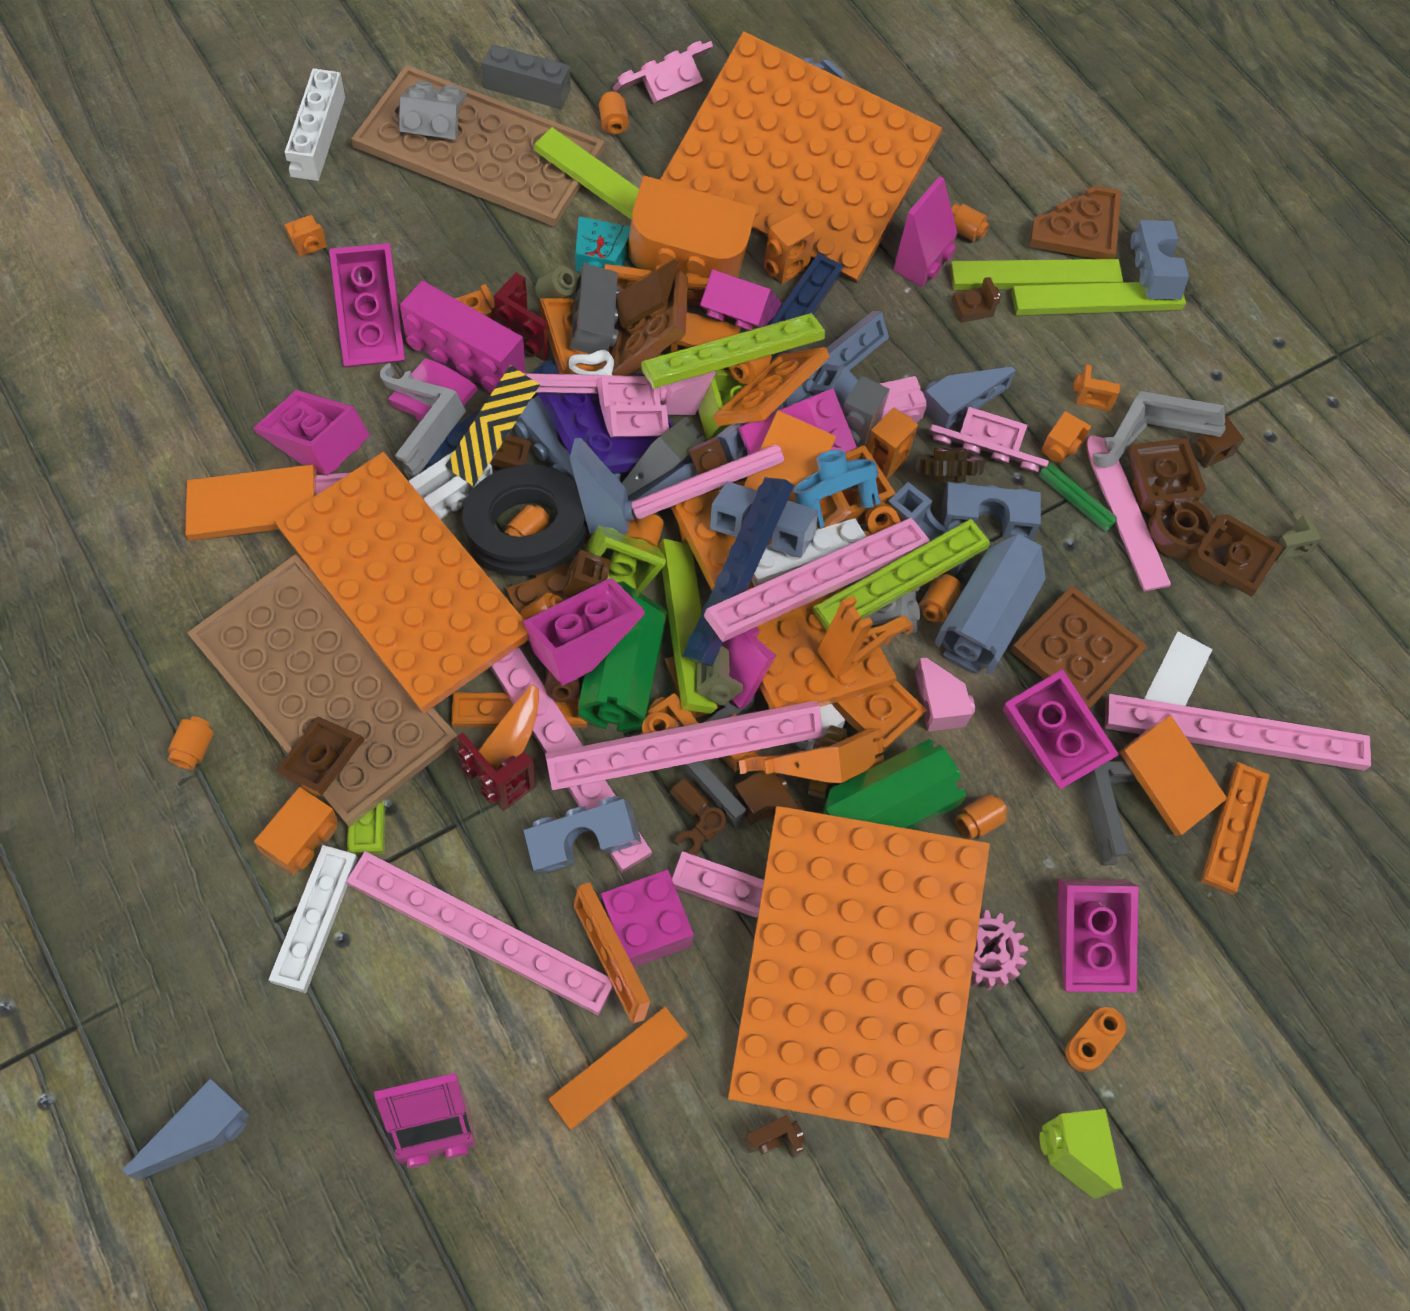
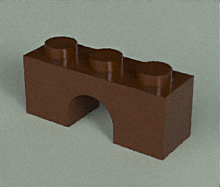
M759 771L735 785L733 796L746 809L744 816L750 825L763 818L774 819L776 806L806 811L799 801L794 802L787 792L789 791L788 785L779 773L765 774L764 771Z

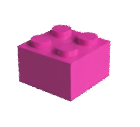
M669 870L601 893V904L634 968L692 946L694 934Z

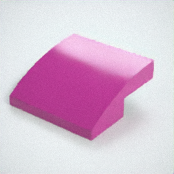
M426 358L412 372L415 380L456 391L463 406L478 390L474 383L459 373ZM397 391L388 398L393 408L414 415L418 423L421 422L431 409L426 404Z
M757 627L728 639L721 645L729 650V677L743 684V692L731 699L740 709L750 703L776 658V655L757 639L760 633Z

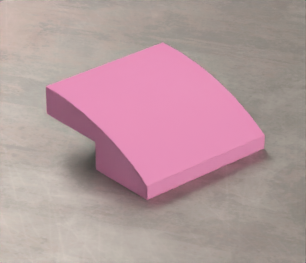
M600 377L597 379L601 410L611 438L660 437L669 430L667 406L660 403L659 387L653 389L646 377Z

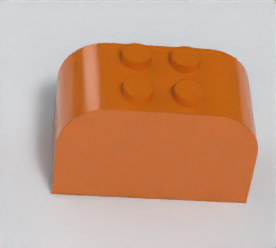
M643 175L632 212L628 242L629 258L638 269L654 271L675 258L679 262L676 273L680 270L687 276L709 279L713 269L738 278L757 207Z

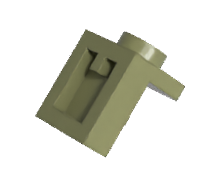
M1309 514L1302 515L1292 528V531H1288L1279 537L1277 543L1283 546V549L1276 558V562L1309 555L1321 540L1319 529L1313 523Z
M723 646L720 647L712 667L697 663V693L719 705L726 704L743 692V684L729 677L728 649Z

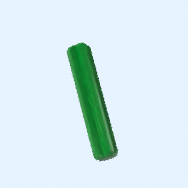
M1049 462L1047 468L1041 469L1039 477L1104 531L1109 530L1115 524L1117 517L1054 464Z

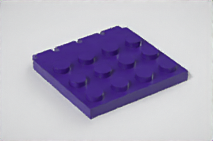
M635 373L633 376H645V375H644V374H636V373ZM537 393L569 454H571L574 439L582 438L612 473L632 471L649 446L659 438H611L603 418L598 394ZM668 416V425L670 429L674 425Z

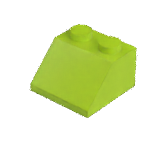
M716 370V374L698 408L707 441L717 437V435L730 426H717L713 416L746 385L735 380L729 370Z
M601 525L598 526L589 538L586 552L611 560L607 579L612 577L617 583L624 581L639 592L646 588L666 563V559L658 547L650 545L642 539L629 537L613 528Z
M1106 1109L1063 1113L1042 1126L1043 1131L1039 1135L1040 1146L1043 1154L1048 1155L1049 1164L1093 1199L1123 1189Z

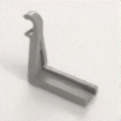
M388 363L380 371V377L385 386L431 407L395 455L397 460L404 462L403 464L406 467L404 470L405 474L415 477L422 471L466 410L456 391L415 380L411 371L404 372V376L400 379L392 378L395 375L394 369Z
M1140 391L1115 436L1104 438L1106 449L1111 451L1108 454H1100L1099 452L1093 454L1094 464L1103 468L1115 465L1127 447L1147 427V424L1221 437L1225 431L1224 405Z

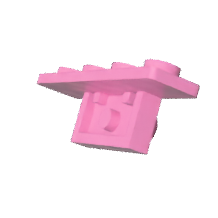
M698 41L688 46L686 52L680 54L677 50L664 57L665 61L658 64L655 60L646 63L639 72L633 73L632 70H629L618 76L619 81L614 85L613 90L614 92H619L643 81L653 103L656 104L700 85L703 80L694 59L705 55L713 47L711 41L705 44Z
M972 407L968 408L960 433L931 424L928 434L934 436L933 440L938 443L950 445L952 441L963 445L962 448H966L967 452L979 454L980 450L992 454L991 459L1008 464L1009 460L1021 463L1020 468L1030 472L1038 473L1039 469L1047 468L1049 463L1048 460L1019 451L1027 428L1026 424Z

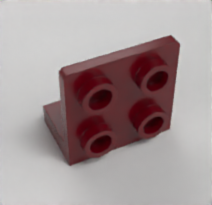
M515 272L494 295L496 322L523 337L524 351L529 356H536L545 361L548 358L547 322L527 309L526 278Z
M463 732L457 735L459 749L456 752L462 760L459 765L470 780L476 778L483 786L480 788V791L491 805L497 803L504 811L536 788L533 760L525 751L517 757L511 756L501 763L499 770L495 771Z

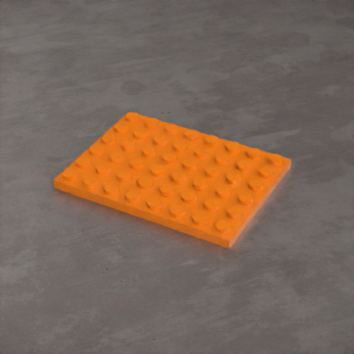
M743 31L661 180L757 207L752 229L767 237L769 227L798 212L815 230L810 259L814 260L817 254L820 253L844 265L841 275L858 283L942 134V127Z
M776 806L728 1100L949 1139L990 843Z

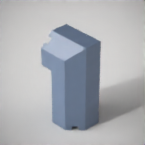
M1016 534L987 549L934 642L938 648L941 644L944 646L946 651L943 655L948 661L970 673H978L980 668L987 669L985 674H993L1046 579L1042 546L1020 534Z

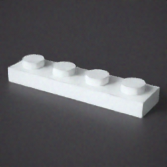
M854 518L815 530V535L802 558L771 549V544L767 545L752 577V582L754 586L763 584L866 538V535Z
M322 845L269 977V981L272 984L303 993L307 992L348 886L346 880L358 861L356 854Z

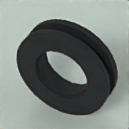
M541 465L513 466L486 477L470 492L465 501L462 515L468 544L474 556L486 567L496 572L513 576L536 575L561 566L578 552L586 538L588 529L576 482L559 470ZM518 504H544L557 513L555 521L547 529L535 535L523 537L510 536L494 527L497 518L505 510Z

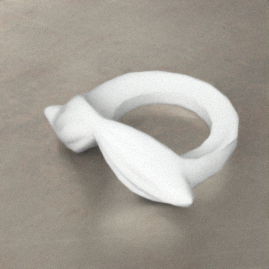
M598 350L592 354H577L570 357L569 368L579 375H612L614 359L606 350ZM606 362V365L597 371L582 370L575 365L578 363L598 365Z

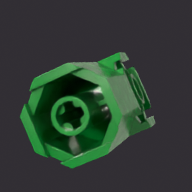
M622 581L618 582V584L644 609L645 615L593 671L585 674L578 704V717L597 728L607 730L608 724L617 725L616 731L627 733L641 730L643 721L647 717L668 611Z
M928 739L831 788L822 814L914 830L960 806L966 797L965 788L958 790L956 782L962 779L961 774L946 749L941 745L932 747L934 741Z

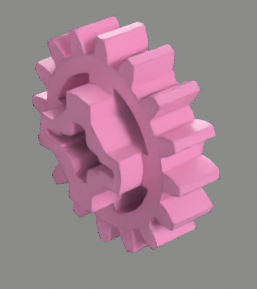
M985 910L981 919H979L971 976L973 977V987L984 981L986 989L991 990L996 981L1003 988L1008 984V978L1014 981L1020 975L1017 969H1022L1026 965L1027 961L1019 957L1028 951V947L1019 945V941L1024 937V934H1015L1012 931L1016 924L1014 921L1009 922L1007 925L1004 924L1002 913L995 919H992L989 910ZM995 942L996 945L992 948L993 951L980 958L983 949ZM1006 942L1008 944L1010 954L1006 951ZM980 968H988L991 969L993 972L984 971Z

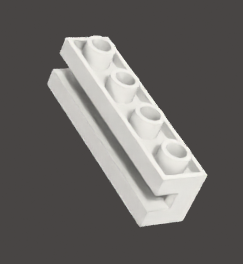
M312 69L285 149L286 160L291 161L289 166L291 177L319 181L345 100L340 72Z
M452 452L409 480V482L441 519L450 512L461 509L474 487L493 474L490 463L475 486H472L445 467L453 454Z

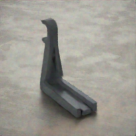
M687 417L662 434L649 446L622 483L626 488L627 496L673 469L689 455L687 449L707 440L703 435L698 439L696 438L700 431L693 423L686 427L690 422Z
M756 692L747 706L740 709L737 705H731L728 701L726 704L721 705L722 710L705 722L729 718L735 713L738 716L744 714L754 705ZM702 761L678 765L679 769L715 808H719L724 812L726 821L734 829L745 821L742 815L746 812V809Z
M1108 761L1081 777L1103 866L1116 865L1118 857L1129 854L1111 784L1138 781L1125 761Z

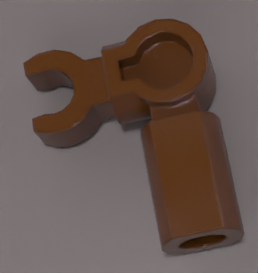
M683 778L672 788L670 794L692 818L698 817L699 820L693 824V830L681 832L676 837L675 844L680 846L686 840L692 841L694 847L688 853L697 856L700 853L703 842L708 843L714 837H719L723 834L726 828V816L719 808H710V802L687 778Z

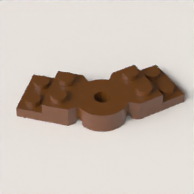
M1188 438L1130 445L1126 452L1135 476L1131 484L1140 510L1151 516L1148 522V530L1155 547L1167 556L1177 559H1188L1192 571L1217 586H1220L1225 581L1252 597L1283 549V546L1228 514L1218 515L1213 519L1210 511L1199 502L1206 491V487Z

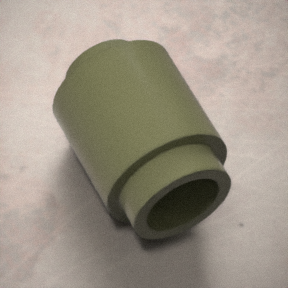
M559 266L538 279L535 292L539 299L566 298L575 292L577 280L569 268Z

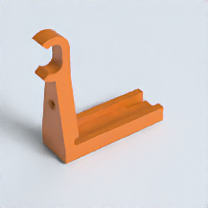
M854 596L842 600L817 652L837 678L847 673L883 644L887 646L897 634L904 631L906 635H909L914 629V625L908 617L903 615L882 626L871 628L873 621L870 617L860 621L861 615L854 607L857 600Z
M868 728L827 747L824 746L780 756L744 757L739 759L740 774H745L749 771H764L765 774L776 772L828 783H842L884 762V755H877L883 752L882 738H876L882 735L881 728Z

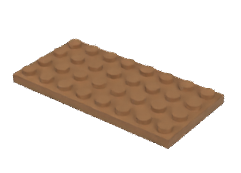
M405 65L351 139L352 146L356 149L556 227L582 184L535 152L534 144L553 127L596 159H599L605 149V141L408 65ZM418 81L430 82L432 87L443 88L445 85L460 87V91L467 92V99L459 107L458 137L456 139L399 132L400 96Z
M297 554L187 632L193 642L287 754L290 753L318 716L353 731L365 739L322 795L348 827L352 826L458 742L457 734L433 707L424 714L420 711Z

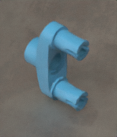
M830 450L817 456L816 460L819 471L799 482L794 488L796 503L818 510L817 524L819 528L825 526L819 501L826 496L857 484L861 507L870 508L874 507L873 501L875 505L881 502L876 478L878 477L876 462L869 459L847 461L846 454L842 450Z

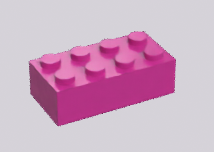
M423 280L400 304L406 342L416 351L421 350L430 355L437 363L451 367L466 379H472L479 383L489 393L494 391L510 365L522 373H526L522 336Z

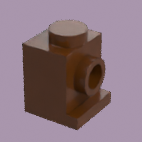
M1227 416L1224 423L1225 431L1221 437L1199 433L1197 441L1191 443L1194 457L1199 460L1204 468L1234 456L1244 440Z
M580 550L568 568L562 595L571 598L607 580L611 560Z

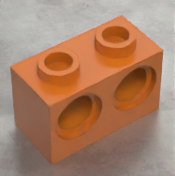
M798 212L769 227L764 267L767 273L772 277L774 276L781 285L805 272L810 263L815 230Z
M895 407L871 429L866 446L887 480L908 459L918 428V424L909 415L901 413Z

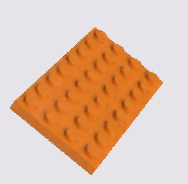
M384 452L275 522L280 532L423 714L529 640L528 632L523 623L525 621Z
M746 480L734 484L744 486ZM711 490L671 506L711 590H713L716 578L721 573L729 556V550L736 540V537L710 529L712 503L721 490ZM771 536V538H770V540H769L768 545L771 544L772 536ZM751 580V582H750V584H749L747 590L756 587V586H754L752 580ZM847 585L757 626L760 630L757 639L776 655L759 685L770 709L817 701L819 707H823L894 684L897 677L881 647L847 673L837 678L817 652L827 631L813 614V607L848 588Z

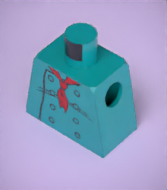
M579 216L575 251L576 271L580 273L583 263L604 268L605 264L623 266L629 256L630 227Z

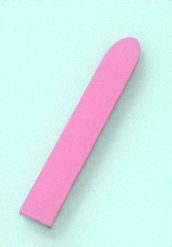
M1090 436L1086 443L1090 463L1108 507L1117 517L1115 524L1143 592L1169 587L1171 583L1120 461L1118 460L1111 467L1103 468L1096 466L1093 454L1098 452L1100 454H1108L1111 450L1106 449L1104 438Z

